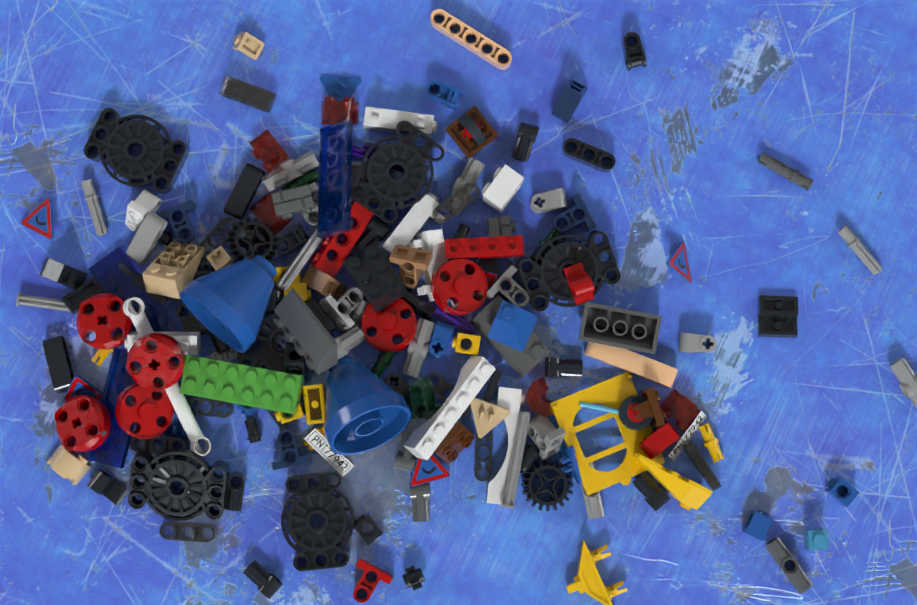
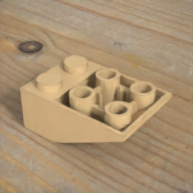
M172 241L142 273L146 291L180 299L179 293L195 276L205 252V247Z

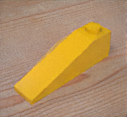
M636 452L634 454V457L669 494L680 502L679 506L690 510V508L697 510L711 496L713 491L682 477L668 468L666 469L664 466Z

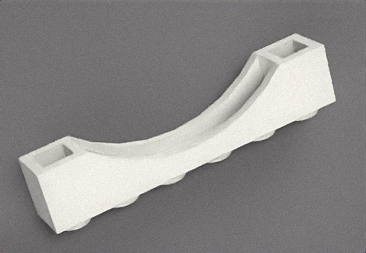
M471 355L461 368L457 383L445 403L429 420L412 433L404 446L417 458L428 460L496 369L484 357Z
M498 388L497 405L511 411L504 419L508 434V447L500 470L488 483L486 503H503L520 405H524L525 394H522V389Z

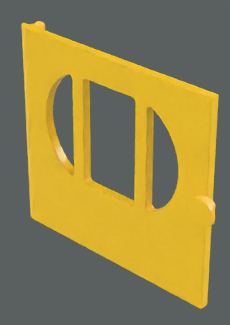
M629 372L550 403L559 428L562 427L566 432L564 440L567 448L569 446L574 447L582 485L587 496L619 482L622 485H628L631 482V477L647 471L634 457V454L636 452L649 458L638 444L653 432L650 424L643 429L632 430L622 424L619 414L609 412L578 426H573L574 418L582 408L579 406L580 402L600 404L605 407L619 409L624 399L629 396L638 395L631 380L633 376L629 375ZM614 417L624 442L585 458L575 435L576 432ZM624 448L627 449L623 462L614 470L604 472L589 466V463ZM662 452L652 459L660 465L666 463Z

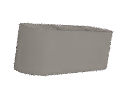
M150 211L142 221L126 251V255L140 265H143L153 252L168 222L153 211Z

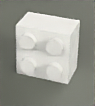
M506 164L503 168L499 167L493 175V182H488L482 190V201L500 214L524 181L523 176Z

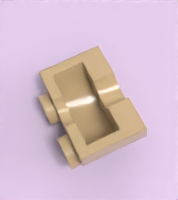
M61 443L46 463L52 466L51 469L64 479L68 478L73 484L77 485L91 466L87 464L89 461L84 456L79 454L77 457L72 453L73 450L66 449Z

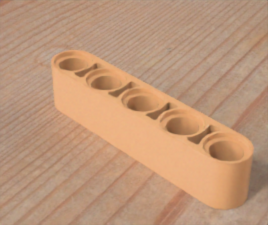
M436 9L431 13V25L434 29L498 69L505 70L510 67L512 55L507 49L442 9ZM437 16H442L444 18V21L442 23H436L434 21V18ZM452 26H458L460 28V31L458 33H452L450 31V28ZM468 36H474L476 38V41L474 43H468L466 41V38ZM484 46H490L492 48V51L490 53H484L482 51V48ZM500 56H506L508 58V62L500 63L498 61V58Z
M588 342L584 354L669 388H672L678 373L676 368L624 348Z

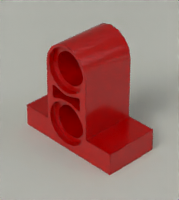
M582 262L562 268L576 305L594 299L593 291H595L589 274L585 272Z
M668 420L664 421L665 425L659 426L638 444L651 460L680 438V434Z
M359 558L355 566L364 570V573L354 589V599L359 603L367 602L379 580L389 585L394 576ZM369 571H374L377 574L375 581L367 579ZM360 588L365 589L368 593L367 597L360 598L357 595V590Z

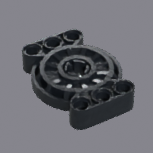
M106 108L101 112L84 147V154L93 162L101 161L107 173L123 185L144 187L153 184L157 191L166 194L172 190L189 155V148L181 140H174L172 142L168 131L151 117L133 114L121 118L114 109ZM110 114H115V119L112 122H107V117ZM146 120L155 123V125L152 126L151 124L147 123ZM160 128L164 131L166 137H163L159 132ZM106 131V137L99 139V133ZM141 144L142 153L137 157H133L131 150H129L130 147L133 148ZM180 145L183 146V152L181 154H176V147ZM98 148V154L92 157L90 155L91 150ZM172 162L175 163V169L167 171V165ZM109 164H110V166L112 167V169L114 170L113 173L110 171V169H109V167H108ZM122 176L128 179V182L122 181L118 177ZM164 179L167 180L166 187L159 188V182ZM135 181H145L141 183H134Z
M401 121L397 124L396 132L398 136L383 138L368 149L361 165L362 183H355L350 188V195L353 199L386 223L397 221L399 217L397 209L411 207L427 195L434 178L432 162L441 161L445 155L441 145L408 121ZM408 125L410 127L409 134L402 135L400 133L401 126ZM419 136L426 139V143L422 147H418L415 144V140ZM391 140V143L379 146L381 143ZM376 148L377 150L373 153V155H372L371 158L369 159L368 157H369L370 153ZM433 148L441 150L439 158L431 157L430 152ZM366 162H367V163H368L367 174L364 175V168H365V164H366ZM396 165L404 168V176L398 180L393 179L390 174V169ZM431 170V177L428 183L426 182L427 171ZM358 186L364 189V194L361 197H356L354 194V189ZM427 186L425 192L419 197L418 194L422 191L423 187ZM372 198H377L380 202L379 206L375 209H372L369 205ZM412 198L416 199L412 203L404 205L405 201L411 200ZM395 202H399L400 206H396ZM388 209H392L395 212V217L392 220H387L384 216Z
M600 230L591 231L588 239L576 234L557 235L540 246L533 260L526 256L519 258L516 266L523 287L529 295L531 307L539 312L547 309L549 301L562 307L579 306L575 304L566 277L562 274V268L567 264L582 262L585 272L589 274L595 287V291H593L594 296L598 293L603 281L608 284H616L620 280L621 274L607 235ZM597 234L602 235V241L599 244H595L593 240ZM562 238H563L562 241H558V242L552 244V242H554V241H556V240H558V239H562ZM569 238H578L580 240L576 242L569 240ZM547 246H549V247L543 252V254L540 255V254L542 253V251H543ZM603 252H607L609 256L605 262L600 260V255ZM525 261H529L531 264L527 271L521 269V265ZM614 270L615 276L610 280L607 279V272ZM531 279H536L537 286L532 289L528 288V282ZM538 297H542L544 300L541 306L534 305V301ZM558 300L568 301V303H561Z
M267 310L264 317L270 313L271 315L262 321L257 338L251 345L250 350L244 353L237 351V361L239 364H244L245 361L250 360L255 367H268L271 370L285 372V350L280 349L278 346V340L284 336V331L276 326L273 320L275 318L274 311ZM308 366L305 368V373L310 369Z
M173 448L165 450L154 458L149 451L140 450L131 462L128 503L134 509H140L147 503L157 514L175 521L193 519L203 512L210 519H219L225 509L229 465L225 461L218 460L210 466L202 456L186 449ZM138 459H143L146 464L140 463ZM219 469L223 474H217L215 470ZM136 477L143 478L144 482L138 481ZM174 481H179L184 485L180 492H178V487L174 485ZM216 487H217V488H219L222 492H216V491H214L213 488H216ZM135 495H140L142 500L137 499ZM215 505L219 507L220 510H214L211 506Z
M336 471L294 475L286 480V489L293 495L289 497L284 505L281 514V528L287 543L299 553L293 560V565L298 571L338 568L347 565L350 561V553L343 547L352 536L353 527L355 526V515L348 498L337 489L341 486L343 478ZM330 475L338 477L337 485H330L328 482ZM311 477L318 478V487L313 488L310 486L309 480ZM292 479H297L300 483V487L297 490L292 489L290 486ZM340 496L345 500L346 504L348 505L347 508L345 507V505L343 504V502L339 499ZM291 502L293 505L291 506L289 513L286 514L287 507ZM348 511L351 514V524L348 523ZM314 514H321L324 517L325 524L322 528L318 529L310 522ZM285 518H287L288 531H286ZM347 528H350L349 535L345 540L343 537ZM289 534L291 535L292 539L297 543L296 545L290 540L288 536ZM337 553H344L346 561L343 563L338 562L336 559ZM320 554L325 555L327 558V563L324 565H320L317 562V557ZM305 557L308 561L307 566L301 567L298 564V558Z

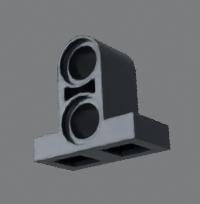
M47 257L39 275L77 289L83 285L87 273Z

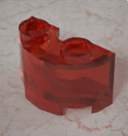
M324 97V101H321V124L359 125V102H356L354 97H343V101H336V97Z
M268 129L249 143L253 147L251 152L256 159L261 158L264 161L261 165L267 173L274 171L290 158Z
M271 192L269 194L266 193L249 208L260 221L265 220L264 225L266 227L271 224L269 230L276 231L274 236L291 222L290 219L282 220V217L276 216Z
M544 377L539 378L530 384L528 394H526L527 404L533 412L535 411L539 415L544 417L554 415L550 405L554 401L546 398V392L549 390Z
M673 389L659 405L660 408H663L668 419L672 416L677 421L675 425L682 431L687 430L701 412L686 396H682L676 389Z

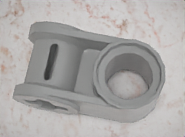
M564 188L535 194L530 202V209L534 213L557 211L568 207ZM537 200L541 203L543 202L541 207L535 205Z
M680 333L678 352H712L716 348V340L710 335ZM706 339L712 343L708 350L702 345V342H705Z

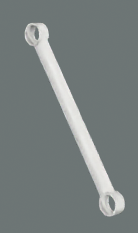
M133 297L124 302V313L131 318L139 337L154 333L144 312V302L140 298ZM131 300H135L139 304L138 313L134 310ZM148 340L151 346H157L155 341ZM177 381L173 386L165 389L188 436L190 450L200 456H205L211 450V442L203 436L184 394L180 393V386ZM199 439L205 442V451L200 448L198 444Z

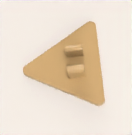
M474 398L470 403L479 438L485 436L511 412L507 408L478 398Z

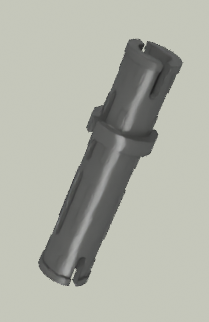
M763 152L757 162L789 180V183H795L806 191L809 190L814 181L801 174L800 170L790 168Z

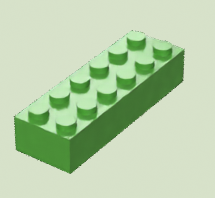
M186 355L180 393L289 414H298L304 375L201 356Z

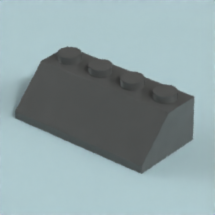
M290 289L274 309L275 318L273 320L278 328L283 329L286 339L289 342H293L297 353L300 356H304L307 366L311 370L314 369L319 375L338 364L337 342L295 289Z
M498 295L471 323L476 326V329L515 372L523 378L551 351L533 331L523 353L487 338L503 301L502 297Z
M585 302L578 340L655 354L662 316Z

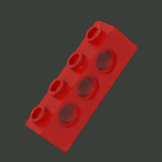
M353 200L344 204L341 210L343 213L340 218L335 219L331 226L333 229L330 234L323 238L320 250L316 251L311 258L312 263L310 265L333 278L341 268L342 261L346 260L373 216L371 211ZM353 217L354 224L348 227L347 220ZM343 233L344 240L338 243L337 236ZM329 250L334 251V256L331 259L327 258Z
M522 235L445 239V259L447 260L459 258L525 257L524 237Z

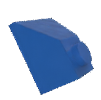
M503 300L487 338L523 353L538 317Z

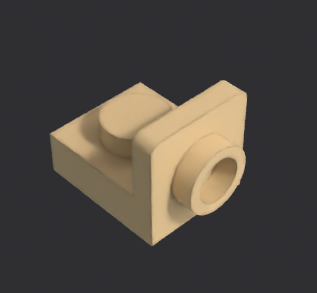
M241 32L235 36L232 49L240 51L253 60H257L265 43L247 32Z
M221 245L206 256L215 270L235 263Z

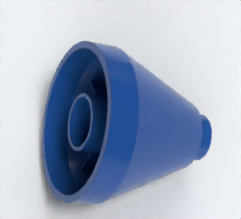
M256 255L253 260L245 258L190 281L179 295L189 311L211 333L229 347L244 353L257 338L274 288L272 278L277 274V271L264 257Z
M343 357L338 360V364L328 369L330 374L327 377L324 434L334 453L339 455H356L374 450L397 437L407 427L411 420V412L404 397L361 363L354 362L351 357Z

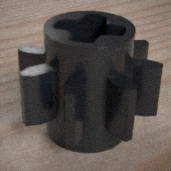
M414 565L406 568V574H403L402 577L407 589L412 587L415 591L422 588L421 583L426 580L421 568L415 569Z

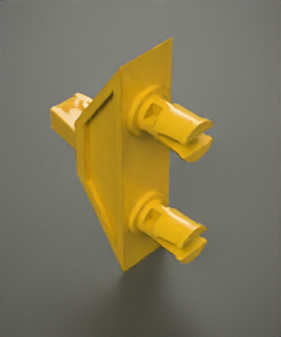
M582 540L577 576L573 577L574 582L566 585L569 594L578 590L580 594L586 592L604 605H613L611 602L612 597L627 592L626 587L617 589L624 584L623 580L608 587L604 586L597 571L596 562L611 556L610 551L601 554V552L608 548L607 544L590 551L585 541Z

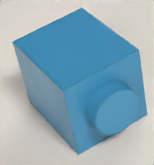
M803 529L805 549H829L827 529Z

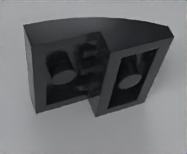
M759 295L758 337L797 338L798 297Z

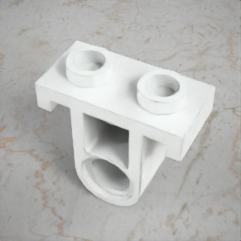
M143 190L135 201L132 200L127 205L125 220L127 227L132 231H138L146 215L150 211L156 213L162 200L149 191Z

